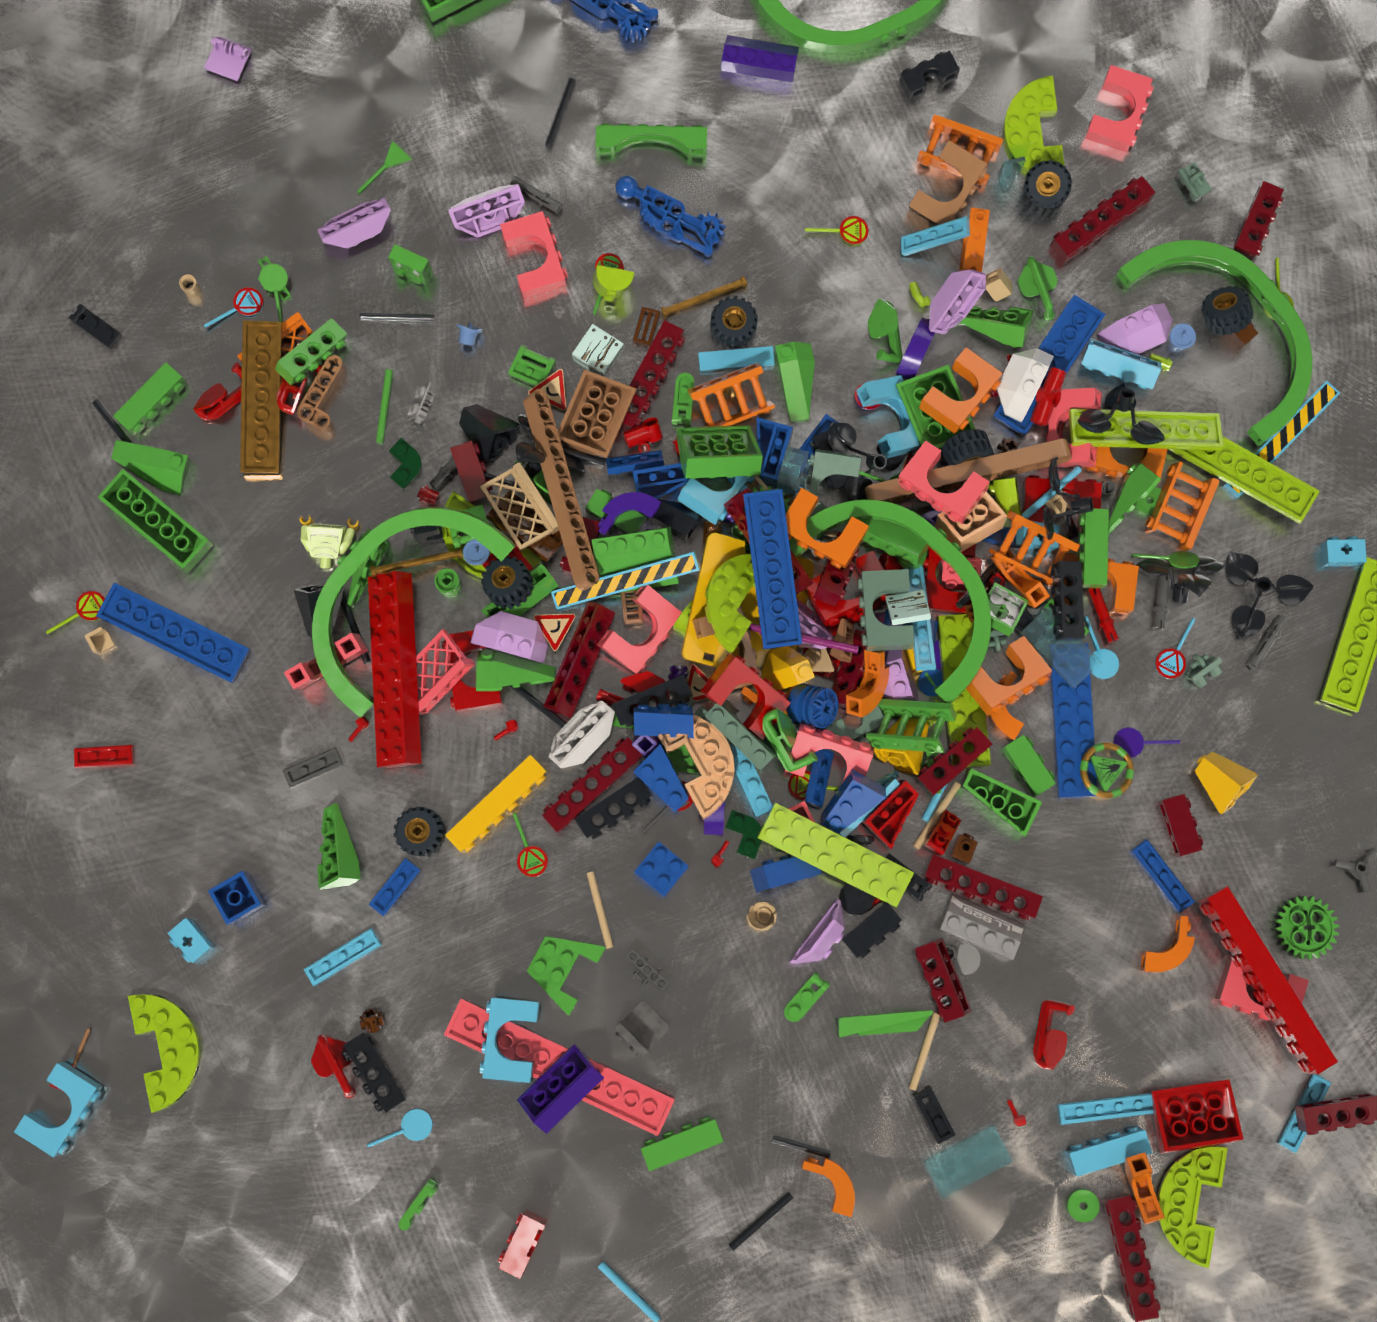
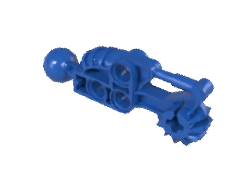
M572 0L601 19L609 17L617 19L621 36L625 35L626 41L631 38L633 43L635 39L641 42L642 37L648 35L647 31L651 28L650 23L658 19V10L656 8H650L637 0ZM631 3L642 12L629 11L621 5Z
M625 175L617 180L615 185L617 194L624 199L635 197L640 200L639 207L641 211L639 214L644 218L643 221L645 223L648 222L650 224V228H655V231L661 233L664 238L671 239L677 243L684 242L692 246V248L704 253L706 257L712 256L713 244L719 242V236H724L722 230L726 229V225L722 224L724 219L718 218V213L711 216L709 211L707 212V217L704 214L694 217L685 212V206L681 201L648 185L645 189L640 188L637 180L632 176ZM660 200L665 202L663 206H657L655 203ZM680 209L682 212L676 215L672 213V210ZM665 225H671L673 226V229L667 231L663 227ZM710 225L713 226V228H710V230H708L707 232V227L709 228ZM681 226L696 232L703 244L684 237Z

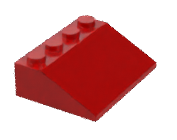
M1230 1079L1151 1091L1155 1131L1160 1154L1244 1140Z

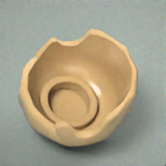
M759 901L750 907L747 914L748 923L755 930H769L776 923L777 911L769 902Z

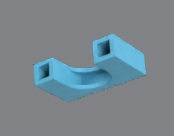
M901 375L869 381L856 390L863 407L884 404L891 407L900 419V431L886 434L877 441L881 453L886 458L917 452L921 447L896 387L897 383L903 382Z
M754 476L727 477L731 488L723 492L710 490L695 479H690L681 490L677 500L716 525L719 520L723 521L728 514L724 504L735 495L747 489L748 482L752 484Z
M492 997L491 1001H487L486 1013H489V1021H485L484 1033H487V1040L483 1041L482 1053H485L484 1061L480 1063V1073H483L482 1078L525 1083L532 1082L534 1062L513 1060L505 1057L498 1049L496 1038L501 1026L508 1021L538 1022L540 1002Z
M64 1061L55 1065L47 1081L64 1091L70 1098L72 1110L69 1119L61 1126H54L31 1112L23 1116L14 1133L53 1158L66 1152L69 1147L68 1141L78 1133L80 1129L78 1125L81 1120H85L91 1111L89 1108L92 1103L99 1099L101 1096L100 1090L103 1087Z

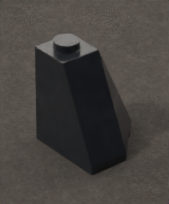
M478 404L463 407L459 421L469 441L472 440L473 444L477 443L480 451L478 456L484 463L497 460L502 455L501 450L507 444L511 446L516 440L520 428L518 422Z
M658 499L662 504L653 519L649 517L648 519L662 528L671 527L672 535L686 543L703 517L680 502Z
M311 585L294 589L298 607L309 637H312L315 606L324 586ZM344 587L342 588L335 603L332 617V634L338 616L344 592Z

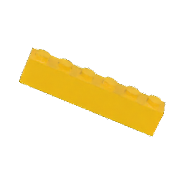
M529 755L445 836L461 853L465 851L468 853L476 846L474 842L479 837L483 839L490 832L488 829L493 824L497 826L504 819L503 815L507 811L512 812L518 806L517 802L522 797L525 799L532 793L531 788L537 784L539 786L546 780L547 777L545 775L547 772Z

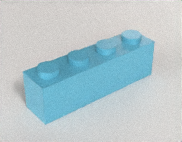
M1091 338L1081 361V364L1086 369L1102 371L1101 373L1111 377L1113 375L1119 377L1121 381L1136 383L1137 386L1143 389H1153L1161 371L1160 362Z
M730 743L734 759V773L755 818L769 813L772 804L753 763L733 743Z
M1138 1126L1128 1128L1127 1133L1120 1134L1115 1132L1109 1134L1108 1138L1101 1140V1138L1092 1139L1089 1141L1090 1144L1082 1146V1144L1073 1145L1070 1147L1071 1150L1066 1151L1072 1173L1076 1177L1123 1163L1126 1158L1145 1152L1146 1155L1153 1153L1146 1131L1142 1128L1139 1129Z

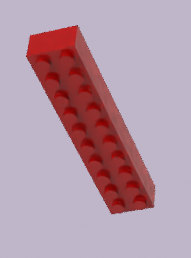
M392 571L378 574L375 577L369 576L368 595L377 767L397 768L422 764L412 573Z
M1229 887L1217 889L1199 900L1201 904L1199 906L1200 910L1211 920L1210 925L1214 932L1219 933L1221 936L1223 947L1231 952L1233 963L1236 967L1242 969L1244 973L1242 974L1243 979L1248 985L1251 984L1254 989L1253 994L1258 1002H1262L1265 1007L1264 1012L1266 1016L1276 1024V1032L1286 1040V1048L1297 1058V1065L1300 1070L1306 1074H1320L1338 1063Z

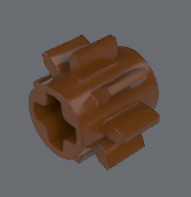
M1013 437L1008 440L1003 438L1001 443L998 444L997 449L1000 450L999 453L1016 450L1020 443H1017Z
M374 1008L366 1009L362 1016L359 1017L361 1029H367L368 1033L378 1032L382 1025H384L382 1011L377 1013Z

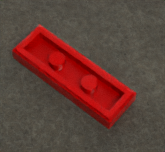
M134 745L74 748L75 768L134 764Z

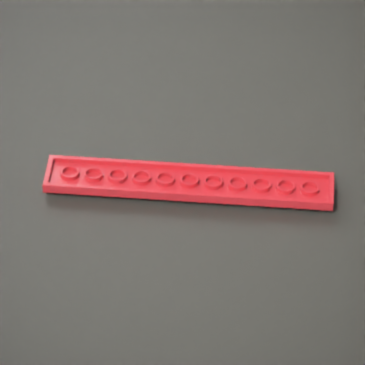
M461 998L444 1035L482 1053L483 1041L487 1040V1033H484L485 1021H489V1013H486L485 1009ZM511 1021L503 1024L497 1033L496 1041L499 1051L509 1059L533 1061L532 1077L536 1079L541 1077L569 1050ZM589 1059L600 1071L604 1079L582 1101L659 1136L675 1099Z

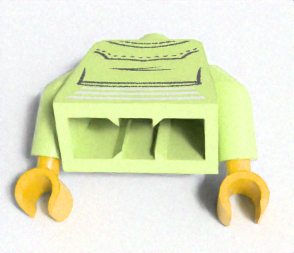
M301 516L299 520L303 525L300 538L302 544L310 552L311 557L320 558V568H331L332 558H339L352 544L355 530L359 528V521L357 520L355 525H350L351 518L347 520L348 528L346 529L344 525L314 524L310 516H308L309 520L304 522V517Z

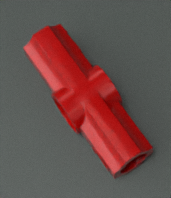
M1054 367L1050 368L1043 387H1040L1036 394L1037 404L1030 419L1032 423L1043 427L1047 426L1053 408L1058 406L1061 399L1060 390L1067 374L1065 371Z

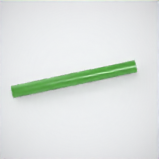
M391 369L385 370L376 443L380 444L384 442L393 374Z

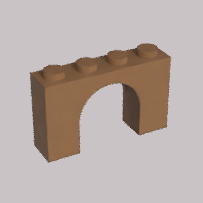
M950 140L939 155V159L955 168L961 174L963 179L961 193L951 201L940 202L918 190L909 204V208L937 225L957 219L955 216L958 211L963 212L968 203L965 201L968 195L972 196L978 187L975 185L979 178L983 179L988 171L986 169V162Z
M739 607L737 611L746 617L744 611ZM706 616L692 620L697 639L715 634ZM747 629L737 645L739 656L746 661L744 664L748 668L750 666L755 668L759 672L758 676L761 678L762 673L760 668L757 667L755 660L757 657L756 651L752 648L750 642L751 633ZM742 683L734 689L752 685V683Z

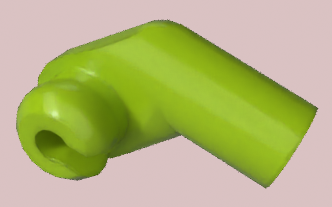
M911 282L909 289L917 304L922 308L931 304L929 296L923 297L918 283Z

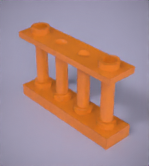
M934 114L929 127L933 129L932 137L926 152L920 150L917 161L924 166H933L961 176L955 168L940 160L938 156L933 155L941 133L950 135V141L955 144L960 139L967 141L966 151L973 154L974 148L977 145L985 148L986 151L982 161L986 162L987 166L992 153H999L1004 139ZM985 174L984 178H979L976 184L986 185L990 175Z
M971 207L969 217L970 236L963 238L959 271L975 270L982 272L990 210Z
M756 362L687 390L689 397L699 402L706 422L704 427L730 426L758 414H768L771 412V409L775 408L771 401L766 402L758 377L763 373L760 364ZM747 379L751 380L759 405L748 408L741 388L742 381ZM729 386L734 388L742 411L734 415L730 414L723 394L724 388ZM711 393L716 394L724 419L713 422L705 399L706 395Z
M1179 461L1171 464L1167 469L1166 475L1168 476L1152 515L1146 520L1145 526L1147 527L1144 532L1148 534L1158 529L1178 539V542H1180L1178 549L1187 551L1192 549L1219 480L1210 478L1202 482L1180 471L1183 462ZM1179 478L1199 488L1201 492L1198 498L1195 499L1173 488L1176 479ZM1172 495L1192 505V508H1194L1192 514L1188 516L1166 505L1169 496ZM1165 512L1185 522V525H1187L1185 531L1181 533L1159 522L1162 513Z
M1010 510L1006 517L1012 520V526L998 552L991 548L988 552L994 555L993 559L1001 563L1005 560L1042 578L1041 582L1051 586L1053 583V578L1050 575L1052 565L1062 561L1066 552H1069L1070 549L1077 552L1080 545L1055 532L1053 538L1048 540L1045 527ZM1024 526L1028 528V534L1015 559H1012L1005 554L1018 529ZM1041 534L1044 536V541L1031 566L1022 564L1021 562L1034 537ZM1055 541L1059 543L1058 547L1060 549L1045 575L1037 571L1049 546Z

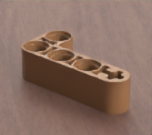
M331 355L326 359L297 409V414L301 421L321 433H328L333 429V421L322 410L345 372V365L339 356ZM324 379H330V382L327 385H322V381ZM315 395H321L318 401H312ZM305 411H311L310 416L303 417ZM321 420H328L326 425L319 426Z

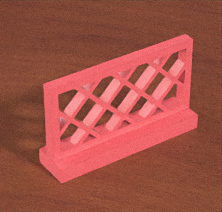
M442 629L416 656V664L422 663V674H417V676L422 677L421 687H418V690H421V698L418 701L419 715L427 714L475 665L471 658H466L445 629ZM442 637L446 640V649L440 648V639ZM430 650H434V661H427ZM439 651H446L445 662H439ZM451 652H455L459 657L455 663H450ZM427 663L434 664L433 675H427ZM439 665H445V674L443 676H438ZM427 677L433 678V686L431 688H426Z

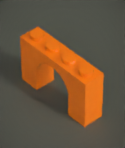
M965 348L956 358L952 370L971 383L975 396L966 401H956L933 386L924 396L919 406V409L954 434L960 429L964 430L970 416H976L980 410V404H985L991 397L990 392L992 390L996 391L1002 383L1000 379L1003 373L968 348Z
M1096 447V466L1082 467L1090 473L1101 472L1110 478H1125L1128 474L1126 471L1130 466L1118 463L1111 455L1110 447ZM1145 448L1140 463L1161 478L1167 449Z
M801 488L786 513L789 540L792 538L798 541L797 545L805 550L807 548L814 551L813 554L821 559L826 557L831 560L830 564L840 569L843 567L846 569L867 534L869 526L851 517L842 534L836 540L827 543L814 540L807 532V522L818 504L819 498Z
M1066 553L1062 561L1078 562L1077 554ZM1108 559L1107 577L1113 587L1111 611L1130 614L1134 611L1139 566L1133 565V562L1123 561L1122 563H1115V560ZM1064 578L1063 582L1068 586V581ZM1064 597V602L1069 605V600Z
M1025 636L1009 644L1005 653L1020 672L1021 681L1012 686L997 684L981 667L972 683L966 688L987 716L992 713L997 714L1001 712L1005 705L1014 704L1019 700L1020 696L1023 694L1029 695L1036 686H1043L1050 680L1049 677L1052 669Z

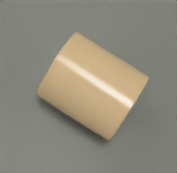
M187 274L180 278L179 285L187 296L194 297L199 294L200 285L192 275ZM189 283H194L191 288H186Z

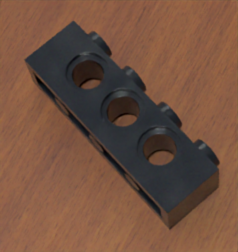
M1059 561L1052 565L1050 571L1051 578H1053L1051 594L1054 597V605L1052 607V614L1055 618L1053 634L1056 641H1078L1085 638L1081 562ZM1064 578L1068 581V586L1064 584ZM1064 597L1069 600V605L1064 602ZM1065 616L1069 618L1070 624L1066 623Z
M683 674L613 703L612 706L620 726L625 725L627 728L634 725V714L631 712V706L633 704L649 705L648 701L652 696L658 698V705L668 704L669 707L678 702L679 704L690 702V697H693V693L686 676ZM669 689H674L677 693L674 700H669L666 696Z
M637 777L574 820L586 838L594 840L602 835L601 831L606 827L611 829L618 824L617 820L624 816L626 819L635 813L634 809L638 806L643 808L651 802L650 798H652V795L644 782ZM634 794L636 796L635 803L628 804L625 801L626 796ZM613 804L620 807V812L616 815H612L609 812V808ZM596 815H601L604 818V822L599 826L593 823V818Z
M364 1032L341 1047L343 1058L346 1062H351L353 1074L357 1079L361 1078L364 1083L362 1088L368 1096L371 1094L374 1099L373 1105L378 1113L382 1112L384 1115L406 1100ZM357 1053L365 1054L366 1062H358L356 1059ZM370 1069L377 1073V1077L374 1080L367 1077V1071ZM380 1086L387 1089V1095L384 1097L380 1096L377 1092Z

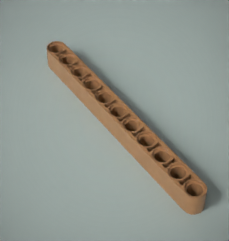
M536 389L524 398L523 403L536 449L545 456L544 463L540 464L574 584L579 590L585 591L599 582V574L548 396L542 389Z
M1057 439L966 461L957 465L933 469L928 474L927 479L934 490L942 493L961 488L973 471L986 480L991 481L1049 467L1051 461L1058 457L1057 465L1071 460L1072 456L1067 440ZM899 478L875 483L864 489L867 500L898 503L907 501L912 497L916 499L917 497L912 491H906L898 483Z

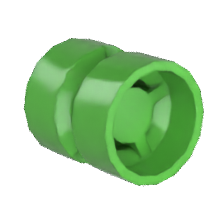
M446 568L436 574L434 579L435 586L443 596L450 598L460 593L462 582L454 570Z

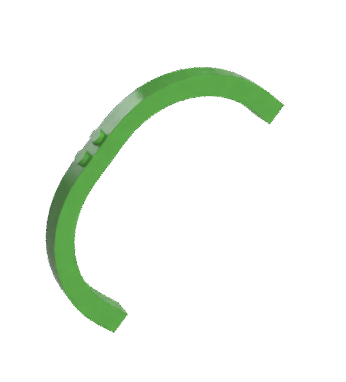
M753 0L766 22L776 32L791 42L818 52L850 53L865 50L880 43L885 44L896 36L905 35L909 30L929 19L945 0H920L911 7L872 25L849 31L825 30L809 25L791 14L779 0Z
M1181 240L1164 243L1139 254L1122 266L1116 274L1127 289L1153 271L1168 265L1178 263L1210 265L1231 274L1243 283L1280 327L1290 352L1291 373L1287 390L1278 406L1246 432L1258 447L1280 431L1296 414L1303 403L1310 385L1312 351L1307 331L1298 313L1289 303L1287 296L1277 289L1273 280L1269 279L1248 258L1228 247L1206 241Z
M879 500L849 501L828 507L810 517L807 522V532L816 541L835 527L848 523L851 517L858 520L872 519L898 524L921 538L958 574L972 602L974 630L964 659L957 669L935 690V693L945 703L952 704L978 674L984 662L991 635V612L986 590L972 564L960 552L962 550L960 546L954 541L950 543L946 539L948 535L941 528L937 530L915 512L890 502ZM791 538L789 540L790 550L799 558L806 550L797 545L798 541Z
M417 508L405 511L382 522L360 542L356 540L350 547L352 550L348 556L344 554L337 561L339 566L326 581L315 606L312 623L313 648L317 664L328 686L360 718L374 704V698L362 689L345 671L336 653L332 637V617L335 603L346 582L383 541L398 532L418 526H443L461 531L476 539L502 561L516 545L495 526L476 515L454 508Z

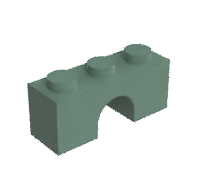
M877 705L872 712L864 717H860L861 726L857 729H849L842 719L833 722L823 729L830 730L839 736H848L852 740L859 742L867 738V733H878L884 716Z

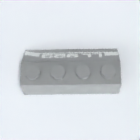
M952 893L938 930L1008 960H1014L1025 924Z

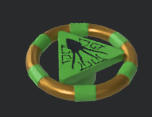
M1101 742L1090 747L1083 755L1080 763V776L1085 787L1093 795L1110 799L1122 795L1130 787L1134 776V766L1131 757L1121 746L1110 742ZM1104 749L1115 751L1124 761L1092 755ZM1089 759H1091L1102 790H1099L1089 780L1087 774ZM1126 766L1124 783L1117 789L1107 791Z

